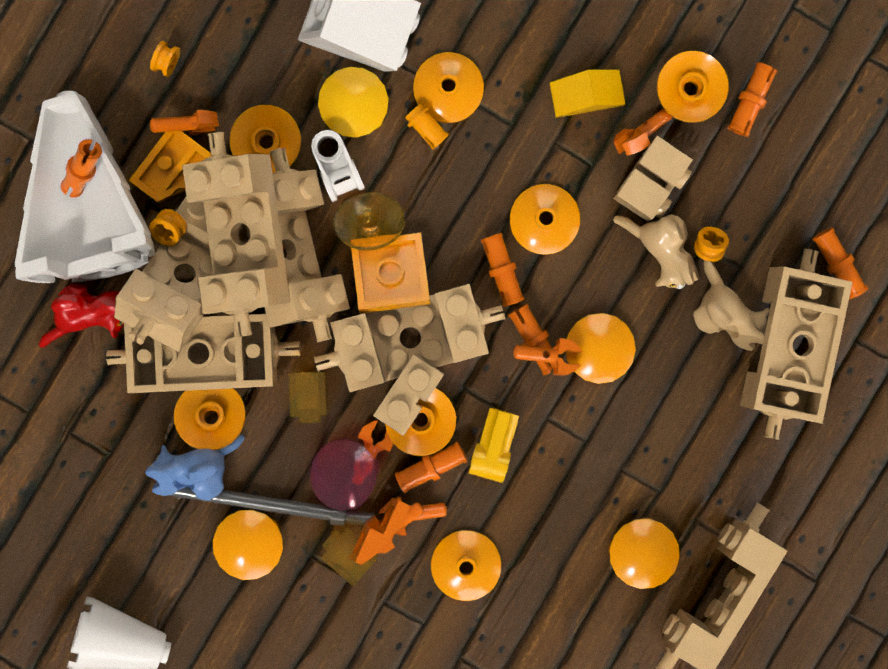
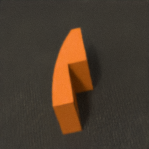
M391 498L378 530L376 531L364 525L349 559L363 565L373 558L398 531L411 505Z

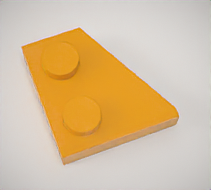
M182 131L165 132L129 181L156 202L161 203L186 191L182 165L201 162L207 157H211V153Z

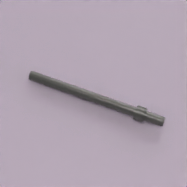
M189 487L182 488L172 495H167L205 501L198 499ZM223 490L217 497L206 501L328 520L330 525L343 527L345 523L364 526L365 521L375 515V513L347 509L348 505L333 503L331 507Z

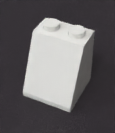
M312 0L298 40L384 72L397 71V68L406 59L408 48L405 46L409 35L418 26L420 20L418 10L421 3L415 0Z

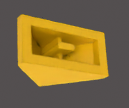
M586 70L549 83L555 118L626 105L619 70Z

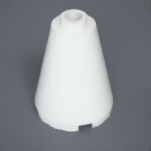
M86 597L84 604L91 607L89 612H81L70 651L77 654L75 662L68 661L67 668L157 669L159 663L166 664L171 643L166 642L165 633L95 598Z

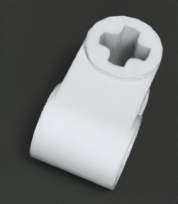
M324 130L316 134L312 140V152L321 171L320 175L331 201H337V196L356 188L359 190L365 189L353 159L350 158L340 135L331 130ZM331 138L338 142V151L332 157H324L319 152V145L324 139ZM347 177H350V179H348V180H345V181H343V182H340V183H338V184H335L336 182H338V181H340V180H343V179H345V178H347Z

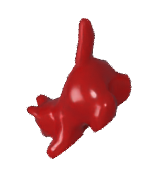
M74 283L64 287L59 293V297L52 302L50 307L54 312L53 320L56 327L42 336L38 343L39 347L45 348L52 341L67 333L77 332L93 326L105 327L109 330L112 338H117L118 332L124 326V322L114 318L116 296L120 291H108L98 296H92L88 293L87 286Z

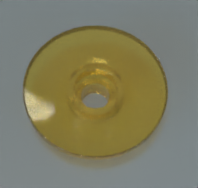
M368 192L355 195L344 201L334 215L333 224L337 237L347 246L359 250H375L391 244L400 236L405 225V216L401 205L392 197L382 193Z

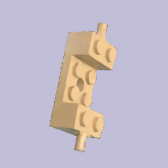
M224 132L209 133L211 157H207L201 162L182 165L187 202H203L211 253L213 275L198 277L203 314L223 312L234 315L236 337L252 335L249 312H253L261 307L290 303L270 154H245L239 156L226 154ZM242 224L247 225L250 230V239L246 244L241 242L238 236V230Z
M286 148L270 151L276 171L273 173L282 245L287 252V258H284L290 303L265 307L269 328L299 321L313 322L317 342L330 340L332 337L327 318L334 313L348 310L350 307L342 274L321 277L305 211L324 205L316 170L297 171L290 169ZM244 224L245 230H246V234H247V238H248V241H249V239H250V230H249V228L247 227V225Z
M187 196L176 210L186 221V233L173 246L161 244L142 272L135 269L116 296L114 318L134 328L129 333V338L132 341H135L137 338V343L143 344L148 335L178 352L181 351L204 315L198 277L213 275L203 202H187ZM242 224L239 227L238 236L241 242L246 244L248 238L245 226ZM179 271H187L193 275L194 280L183 283L178 281L174 274Z
M803 249L800 269L784 266L769 267L762 300L764 303L771 304L757 373L747 371L740 406L759 410L768 416L764 437L779 440L783 419L797 418L823 424L853 282L815 273L819 251L812 249ZM803 335L807 338L809 347L806 353L799 356L793 349V342L797 336Z
M470 284L430 295L431 304L363 313L331 322L335 339V352L315 356V363L330 360L327 363L316 365V368L319 372L320 370L339 365V368L345 374L349 392L397 379L413 354L435 368L489 354L484 337L485 324L505 320L504 313L490 316V314L503 311L502 305L480 310L474 301ZM412 327L419 331L421 341L418 346L406 348L402 345L400 334L404 329Z
M266 314L249 315L252 335L236 337L234 315L202 317L180 352L148 335L143 344H138L137 338L135 341H132L129 338V333L134 328L124 323L125 350H107L106 357L121 356V358L106 360L108 365L126 364L127 393L270 387L278 385L277 364L280 356H301V349L287 350V348L301 347L300 341L279 342L275 333V327L269 328ZM196 343H203L209 349V358L203 364H197L191 359L190 350Z
M756 502L746 521L740 522L735 519L732 524L727 523L718 536L720 544L717 549L739 564V567L737 569L733 568L726 576L723 583L725 590L719 599L715 598L709 604L705 612L707 619L704 623L682 609H679L676 615L671 614L662 629V633H664L662 639L667 645L665 648L666 652L655 667L656 669H673L679 658L697 669L717 668L788 552L759 533L760 529L758 528L770 511L769 509Z

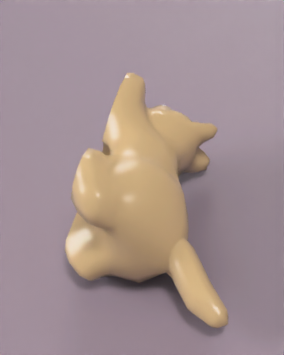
M668 215L642 226L637 225L628 217L615 216L613 218L614 223L641 239L646 249L661 265V275L655 283L656 287L666 286L681 289L685 284L691 285L694 281L699 280L695 261L691 254L683 248L688 237V231L685 222L680 217Z
M704 260V272L711 283V287L705 293L701 305L693 313L695 324L701 331L709 334L726 330L734 344L745 350L752 351L755 348V343L763 344L770 308L760 312L749 310L739 296L724 285L714 263Z

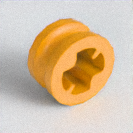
M161 41L152 56L150 70L154 72L162 70L164 76H171L180 56V48L176 46L169 48L167 42Z
M164 209L150 223L149 230L157 242L165 246H173L186 233L187 224L178 212Z
M704 227L698 232L693 247L694 252L705 261H719L723 258L725 250L729 245V238L719 228Z

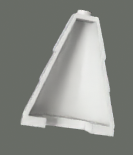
M62 91L56 95L57 97L45 100L42 103L30 159L33 165L23 206L24 216L14 263L16 279L22 281L54 283L55 277L64 280L72 279L73 283L103 279L135 270L149 262L148 256L152 257L155 255L151 232L130 193L131 188L112 155L113 147L88 101L75 91ZM91 139L93 141L89 150H93L96 142L102 149L101 157L95 165V175L91 181L86 183L84 191L79 197L71 198L69 196L73 188L70 187L65 195L60 187L66 175V164L72 156H75L79 143L82 140Z

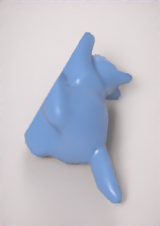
M239 434L231 444L219 450L202 448L182 455H172L168 452L166 446L162 445L161 452L156 457L155 462L145 470L147 476L158 481L153 485V493L167 496L176 493L182 488L189 487L198 499L207 501L217 497L224 489V456L238 449L245 440V436Z

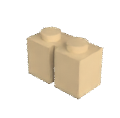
M656 136L613 199L647 222L653 220L655 216L660 219L672 203L668 199L674 187L681 189L690 177L692 171L687 168L693 159L659 136Z
M413 354L373 416L404 436L422 409V406L417 403L418 400L422 399L425 402L428 400L444 376V373Z

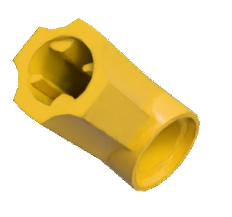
M489 407L480 442L476 443L468 471L469 474L503 483L510 462L511 452L509 450L514 438L519 415Z

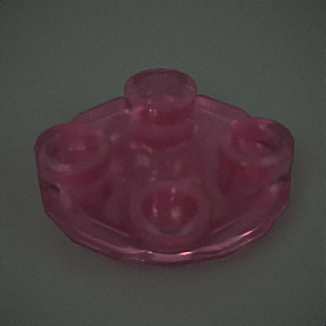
M348 439L335 440L322 447L314 457L310 470L311 486L317 498L327 507L337 510L357 509L367 500L374 489L379 464L359 442Z

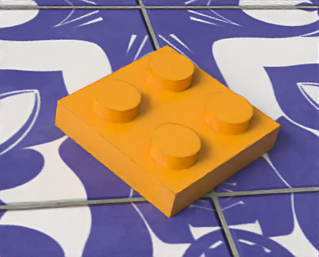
M421 233L350 242L360 314L431 304Z

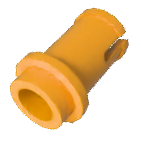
M420 103L405 117L409 122L407 126L409 128L413 126L430 145V148L434 150L449 134L429 114L430 108H424Z

